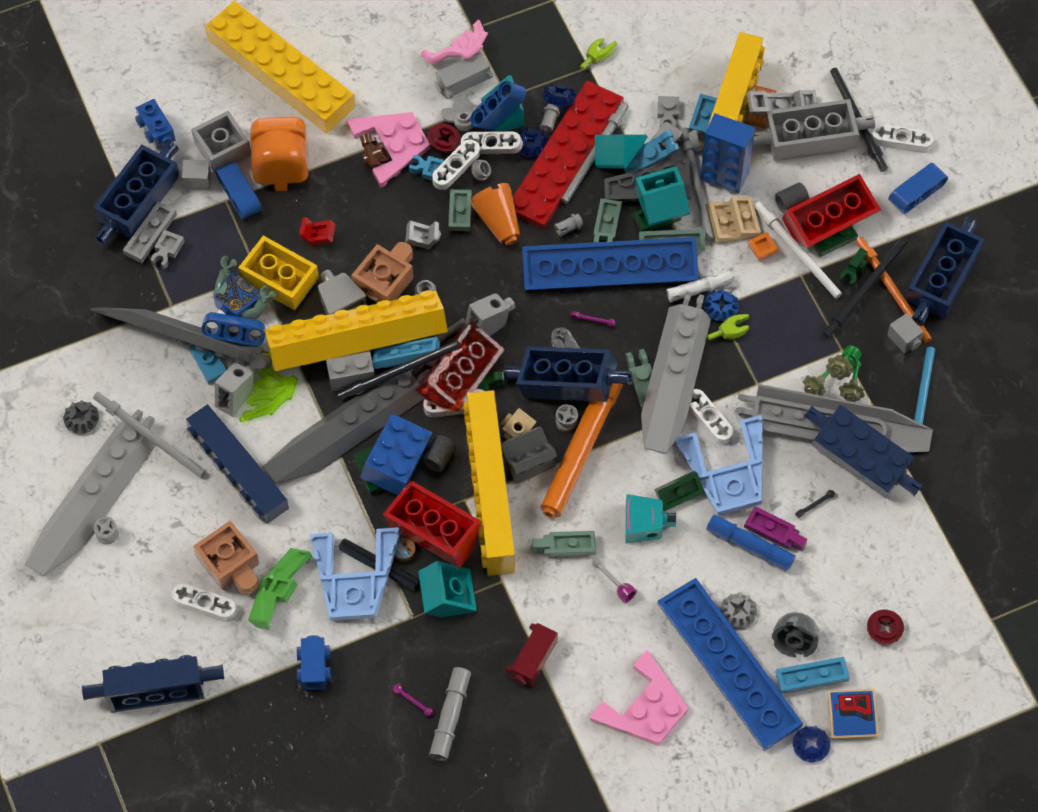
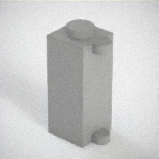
M479 51L468 60L462 59L437 71L435 86L438 92H443L446 99L487 79L493 78V73L490 70V65Z

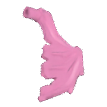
M477 20L473 24L474 33L470 30L464 31L460 35L461 38H456L451 42L452 48L446 47L436 53L423 50L421 56L430 64H436L449 57L460 56L468 60L483 48L482 44L488 32L484 31L480 20Z

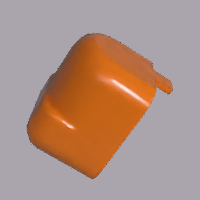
M294 116L259 118L252 122L250 140L251 167L254 181L263 185L274 184L276 191H287V183L305 181L308 177V143L304 121Z

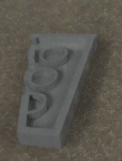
M689 157L673 163H664L662 166L645 168L639 172H629L604 179L605 199L621 202L639 201L635 192L637 177L677 166L684 183L687 200H690Z

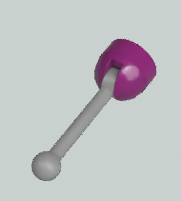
M599 559L593 560L592 565L595 568H599L618 587L617 596L623 603H628L635 597L637 590L631 584L619 583L601 565Z

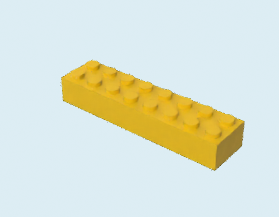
M235 0L205 25L209 42L326 134L356 108L354 93Z
M430 290L423 291L414 296L405 295L392 301L382 300L370 306L360 305L356 309L338 310L334 314L316 315L312 319L295 320L290 324H277L265 329L275 371L448 332L444 308L436 291Z
M494 390L467 393V402H463L464 420L467 431V445L469 447L476 518L481 521L478 535L481 547L482 568H487L488 576L515 573V553Z

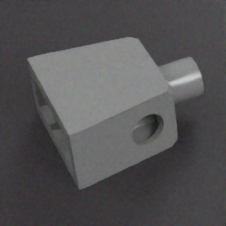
M326 270L320 274V279L323 283L318 285V293L326 315L334 314L338 310L347 311L356 309L360 305H367L365 293L346 273L334 276L331 270Z
M494 293L470 304L464 329L477 344L505 326L508 312L515 309L514 301L510 297L502 300L498 294Z
M249 362L244 367L238 363L232 364L215 382V407L234 417L253 391L254 374L257 372V369L252 368Z

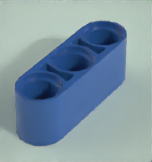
M503 81L472 112L470 117L471 124L483 130H495L523 102L526 96L525 88L509 81Z
M235 161L215 170L219 183L242 220L262 211L257 196Z
M932 162L893 190L888 200L903 214H906L942 188L948 181V176Z
M210 312L204 316L201 327L202 333L205 336L250 346L261 345L266 335V327L261 321ZM214 322L217 324V327L210 328L207 326V323ZM236 326L239 331L231 332L229 327ZM257 330L261 335L253 336L250 332Z

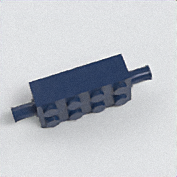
M167 141L160 153L141 144L93 207L96 221L104 224L95 236L97 242L107 245V242L115 232H119L130 239L133 237L156 203L162 201L179 178L177 162L171 160L179 150L176 144Z
M966 217L961 228L945 221L910 284L906 301L918 306L911 317L915 323L918 319L920 320L918 326L924 325L930 312L944 319L949 313L983 248L985 239L973 234L978 226L976 219H973L970 225L972 217Z
M527 346L522 365H506L504 368L508 370L503 371L505 380L517 379L516 384L524 398L607 402L613 384L631 385L633 379L632 371H616L617 363L608 349Z
M839 405L831 417H826L813 406L804 415L805 419H808L820 428V432L815 437L812 446L884 498L898 484L913 494L914 497L923 486V484H920L906 474V470L911 465L914 456L842 405Z
M183 655L173 660L162 658L153 663L136 662L126 667L111 666L106 670H102L103 683L82 685V695L84 701L105 697L111 713L204 699V682L225 679L223 664L202 668V666H199L197 656Z

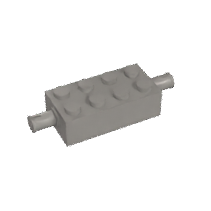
M850 99L770 110L766 113V131L754 133L753 146L761 144L770 145L773 160L857 148L858 130L875 129L876 124L874 115L855 118Z

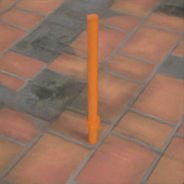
M861 236L855 242L859 248L861 247L868 251L866 260L875 270L880 264L877 259L878 255ZM885 270L880 279L904 314L907 313L912 317L914 311ZM919 326L924 331L922 340L924 343H928L932 340V337L924 326Z

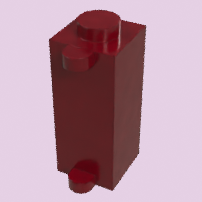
M531 623L529 629L532 630V633L513 666L508 665L505 669L507 673L511 674L513 680L522 686H533L558 642V632L539 623Z

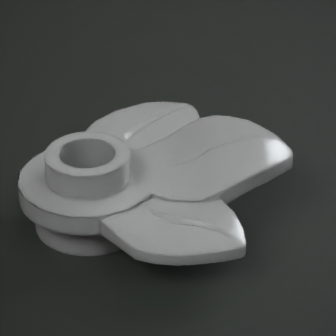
M458 98L454 101L453 108L442 109L441 114L446 122L454 123L460 131H468L473 128L470 121L471 114L479 105L472 106L469 99Z

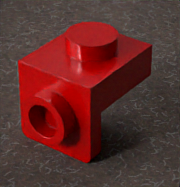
M307 217L302 218L299 229L300 237L309 246L332 243L336 224L332 220L312 223Z

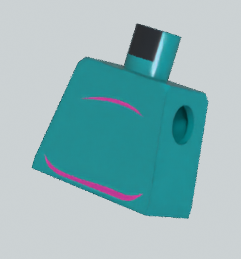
M626 494L625 543L662 538L663 526L676 527V513H663L662 500Z

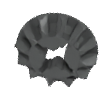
M83 400L77 403L72 402L69 408H65L64 424L69 431L76 434L90 432L99 421L97 407L91 402L88 403ZM78 411L81 412V414H85V422H83V420H81L80 418H77Z

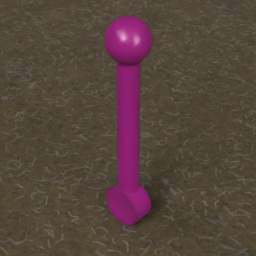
M576 311L571 312L570 316L572 319H584L608 324L609 327H614L616 324L614 319L606 320L586 316Z
M397 684L393 687V692L396 695L401 694L423 710L427 717L433 715L432 708H426L403 691L401 685Z

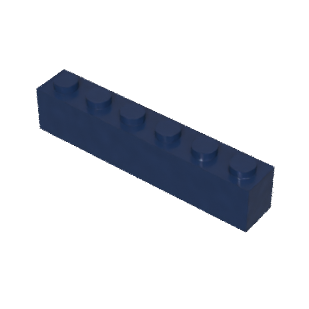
M208 404L186 418L188 426L186 431L193 440L197 439L200 442L199 447L206 456L210 454L216 469L224 471L228 483L232 487L236 486L238 488L241 499L253 506L252 511L259 520L262 518L268 524L289 509L287 498Z

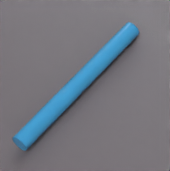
M933 347L926 348L914 421L923 424L935 354V348Z

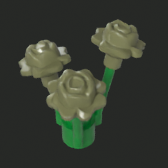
M847 346L841 355L838 354L834 358H829V364L826 365L827 370L822 375H819L817 378L809 375L803 380L804 391L809 394L823 396L826 393L823 383L829 374L832 378L837 377L838 380H842L844 377H850V371L854 368L853 376L849 383H843V386H839L840 396L846 401L851 402L864 398V388L858 386L857 381L858 371L861 366L859 361L861 357L860 350L855 346Z

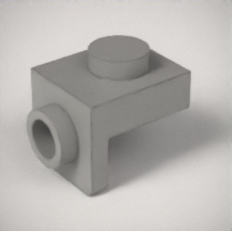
M409 221L406 228L405 243L429 250L440 239L439 222L434 221L431 226Z

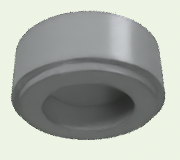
M695 129L689 132V139L695 151L703 150L704 137L700 130Z

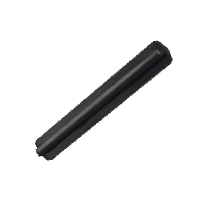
M346 538L340 542V551L375 570V554ZM391 565L388 577L415 591L419 586L420 580L399 567Z

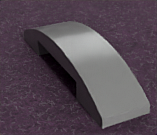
M798 90L794 93L747 92L750 113L757 115H766L770 110L818 104L815 90Z

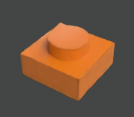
M768 232L748 242V246L758 261L778 253V247Z

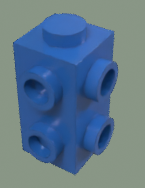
M155 99L135 107L137 112L135 120L139 128L143 127L146 132L144 134L149 144L153 143L158 150L164 147L167 141H176L174 130Z
M310 635L306 638H301V647H297V661H301V668L297 669V682L302 683L303 691L327 689L326 681H331L330 667H326V659H330V645H325L324 637Z

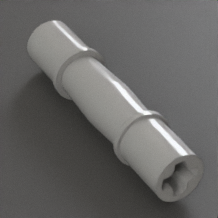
M453 668L448 689L445 692L447 696L441 711L438 728L434 731L435 735L429 753L432 759L438 761H447L452 741L455 738L454 731L460 716L462 702L466 698V691L471 672L467 669Z

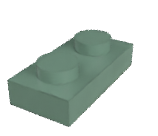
M450 189L449 231H470L472 190Z

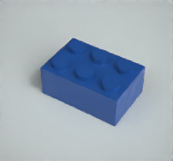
M391 414L364 464L360 478L395 495H399L409 483L428 446L432 432Z

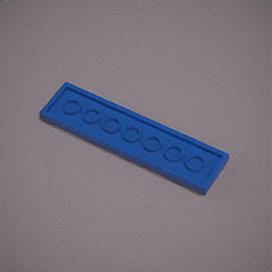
M696 237L522 247L525 291L699 280Z
M697 578L692 579L658 600V606L763 751L803 726L797 714Z

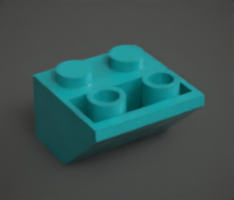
M677 166L636 178L635 192L649 226L690 215L684 183Z

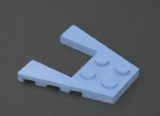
M761 415L740 420L750 461L707 472L696 432L677 437L675 440L691 470L698 473L704 492L718 515L762 504L763 420Z
M399 527L376 530V568L373 572L333 574V533L310 534L331 621L377 618L401 534Z

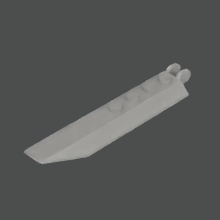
M686 291L683 304L672 306L668 309L641 413L644 449L663 454L668 452L685 426L711 318L701 309L704 295L700 294L697 298L696 308L688 306V302L691 299V292Z
M762 384L758 385L756 397L738 394L739 400L755 402L754 410L739 407L736 408L735 413L752 417L761 415L763 430L814 440L820 432V428L804 418L809 408L813 406L826 417H831L839 405H842L905 451L929 452L933 429L892 409Z
M138 409L132 417L140 421L143 412ZM152 416L147 417L143 425L151 429L155 418ZM119 422L42 529L25 566L45 576L79 552L93 534L95 522L99 518L105 517L153 450L155 444L125 422Z

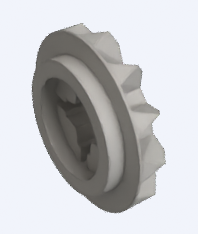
M741 592L730 594L727 598L723 599L720 611L734 628H745L751 625L757 615L756 602L749 595H743ZM744 604V613L739 612L734 616V606L739 607L740 605Z

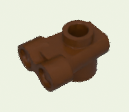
M370 133L360 136L362 147L365 150L363 160L367 166L370 165L371 168H375L388 160L386 149L382 144L378 145L376 137H371Z

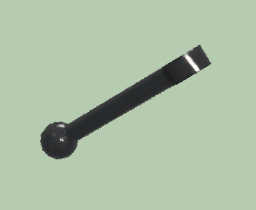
M828 490L826 495L804 509L798 510L795 515L797 518L802 517L807 511L826 499L834 498L835 492Z

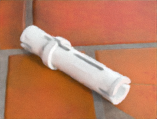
M729 270L713 276L706 275L703 279L666 289L669 301L673 302L685 298L686 291L691 292V296L706 291L713 292L716 288L733 284L732 276Z

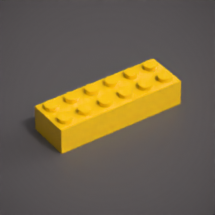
M739 32L710 121L714 113L741 123L745 122L749 104L747 92L753 91V88H756L759 79L758 73L762 70L764 64L763 58L766 47L763 46L764 38Z

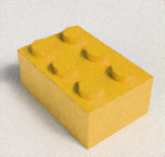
M262 236L238 267L240 276L259 291L263 286H270L271 289L268 291V295L271 291L276 292L275 300L294 311L319 279L317 265L265 236Z

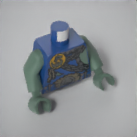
M229 256L222 257L220 262L223 269L219 272L213 293L215 306L218 309L215 313L248 319L259 318L267 307L268 300L276 298V292L271 291L268 295V291L271 289L270 286H263L259 291L233 271L231 273L230 269L235 268L237 265L236 260L232 259L228 266L227 260Z

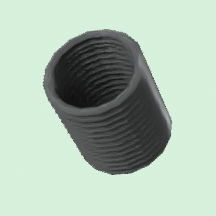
M800 182L775 194L776 204L782 213L810 199L806 187Z
M436 435L422 457L423 463L434 471L442 472L456 450L455 443L445 436Z

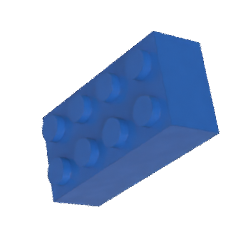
M714 113L704 136L700 179L708 184L721 186L727 191L740 193L749 174L755 127Z

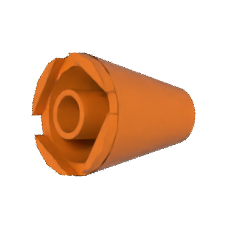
M507 183L497 184L499 187L492 190L491 187L480 191L472 197L473 201H470V203L498 241L509 246L518 241L517 238L520 236L511 187Z

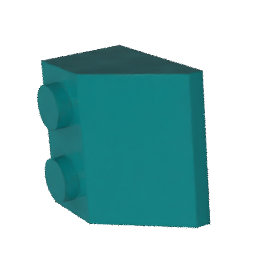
M436 561L418 571L425 614L447 617L477 611L470 569L464 567L457 568L452 564Z

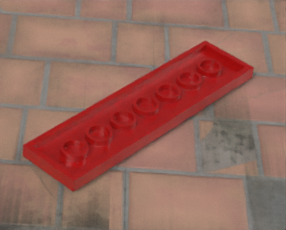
M590 81L585 82L513 196L517 217L545 229L560 205L562 196L594 147L595 135L603 133L609 123L610 116L615 114L621 103L624 102L623 96Z

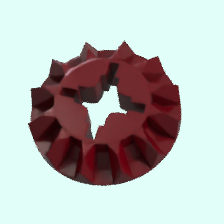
M445 123L436 124L428 132L427 139H429V145L435 147L436 151H443L444 154L447 151L453 153L461 144V135L452 125ZM441 136H442L444 139L448 138V141H447V142H445L444 140L441 141V140H440Z
M882 609L874 612L869 617L867 632L871 640L874 639L879 645H890L898 642L903 635L904 623L901 617L894 611ZM891 623V626L889 627V632H887L886 630L883 632H879L881 629V624L886 626L887 624L889 625Z

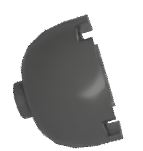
M798 612L787 613L778 619L773 629L772 639L774 640V646L782 654L790 657H796V654H804L803 657H808L817 649L819 629L815 621L808 615Z

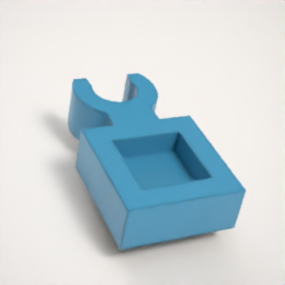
M413 155V162L418 163V165H409V171L412 173L423 172L422 178L432 180L433 172L445 160L428 156L427 161H424L422 157ZM445 176L443 178L438 177V181L444 180Z

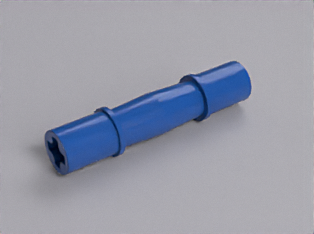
M716 514L712 516L707 525V531L725 539L726 542L731 541L744 550L764 558L765 562H769L787 572L795 560L796 555L776 546L775 543L770 544L757 535L737 527L736 523L733 524Z

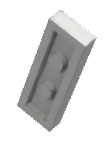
M157 202L123 249L124 255L143 263L158 242L163 231L169 227L176 217V210Z

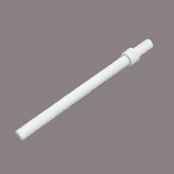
M760 201L757 202L754 208L763 217L766 225L776 231L834 298H839L842 292L778 222V217L773 212H769Z

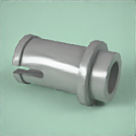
M548 104L543 110L545 114L540 129L545 132H552L560 111L558 106Z
M571 214L570 218L558 224L556 223L554 226L557 229L558 235L562 237L574 229H581L583 221L579 214Z

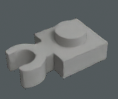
M658 96L657 118H662L660 120V128L665 122L676 127L675 119L679 118V97Z
M164 230L155 245L156 253L151 257L152 265H155L158 260H163L161 266L162 269H166L169 264L168 258H175L185 242L184 237Z

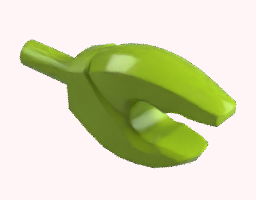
M605 39L595 40L589 46L586 54L587 60L580 65V68L584 70L591 62L596 64L607 59L613 53L617 42L614 40L606 48L602 49L600 47L604 44Z
M742 314L729 317L719 326V331L707 335L708 339L711 340L722 336L724 339H737L743 336L749 330V325L736 327V324L748 320L749 315Z

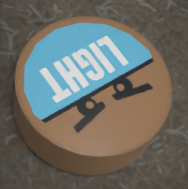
M408 538L399 539L394 555L395 559L400 562L412 560L416 553L413 541Z

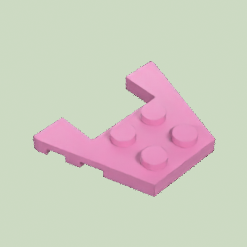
M413 112L346 120L354 139L375 131L386 149L391 161L372 169L380 188L384 187L393 176L399 175L401 170L408 164L411 165L413 163V155L421 157L430 149L429 142Z
M646 650L633 665V669L651 683L623 715H620L605 702H602L590 716V721L596 724L607 725L610 729L629 733L630 736L659 746L688 712V707L654 658Z

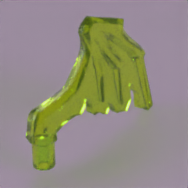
M262 351L261 354H264L270 357L271 359L270 352ZM272 364L271 367L260 370L259 375L263 379L255 381V385L252 388V391L255 393L250 394L247 404L250 406H259L253 410L244 411L242 418L239 419L240 422L267 414L273 415L286 400L292 399L298 379L293 375L290 377L282 376L273 369Z

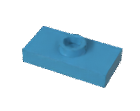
M194 344L188 346L207 384L216 381L226 371L219 356L215 355L216 351L210 349L208 351H201L196 349Z

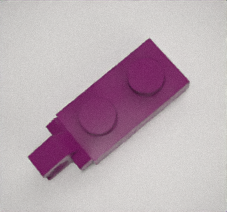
M754 507L744 524V528L784 548L790 549L793 547L803 552L807 545L808 539L799 535L800 531L795 528V525L758 507Z

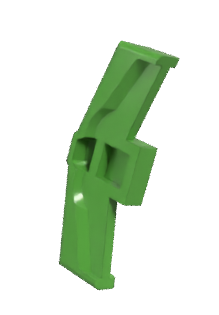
M290 548L272 570L263 577L258 586L259 589L248 619L251 624L260 629L270 630V623L277 602L287 603L298 585L291 578L307 560L313 557L310 551Z

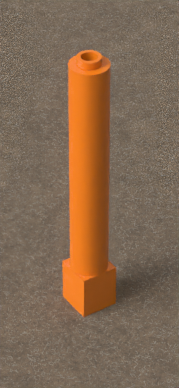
M613 384L611 386L607 402L589 401L540 506L546 517L551 519L561 517L623 384Z

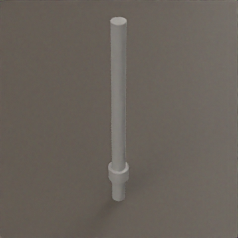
M621 103L615 114L610 116L609 123L601 135H611L615 128L620 126L622 117L629 108L626 103ZM595 145L562 196V203L567 204L594 163Z
M682 128L683 153L689 157L690 174L706 241L714 240V235L695 158L696 151L689 139V128Z
M100 392L95 393L93 399L105 407V411L110 415H116L199 478L204 474V469L121 409V405L116 401H110Z

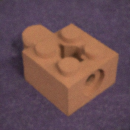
M399 242L391 251H388L377 244L351 275L352 281L368 298L376 303L382 300H396L413 280V266L409 264L413 259L411 246L408 243Z
M231 520L193 546L196 558L221 590L232 583L243 594H251L257 589L258 579L252 569L259 565L258 555Z

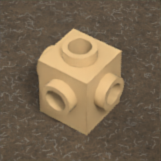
M518 408L514 415L509 413L501 423L504 426L502 432L505 433L503 437L509 440L531 430L537 421ZM519 425L521 431H516L514 426Z

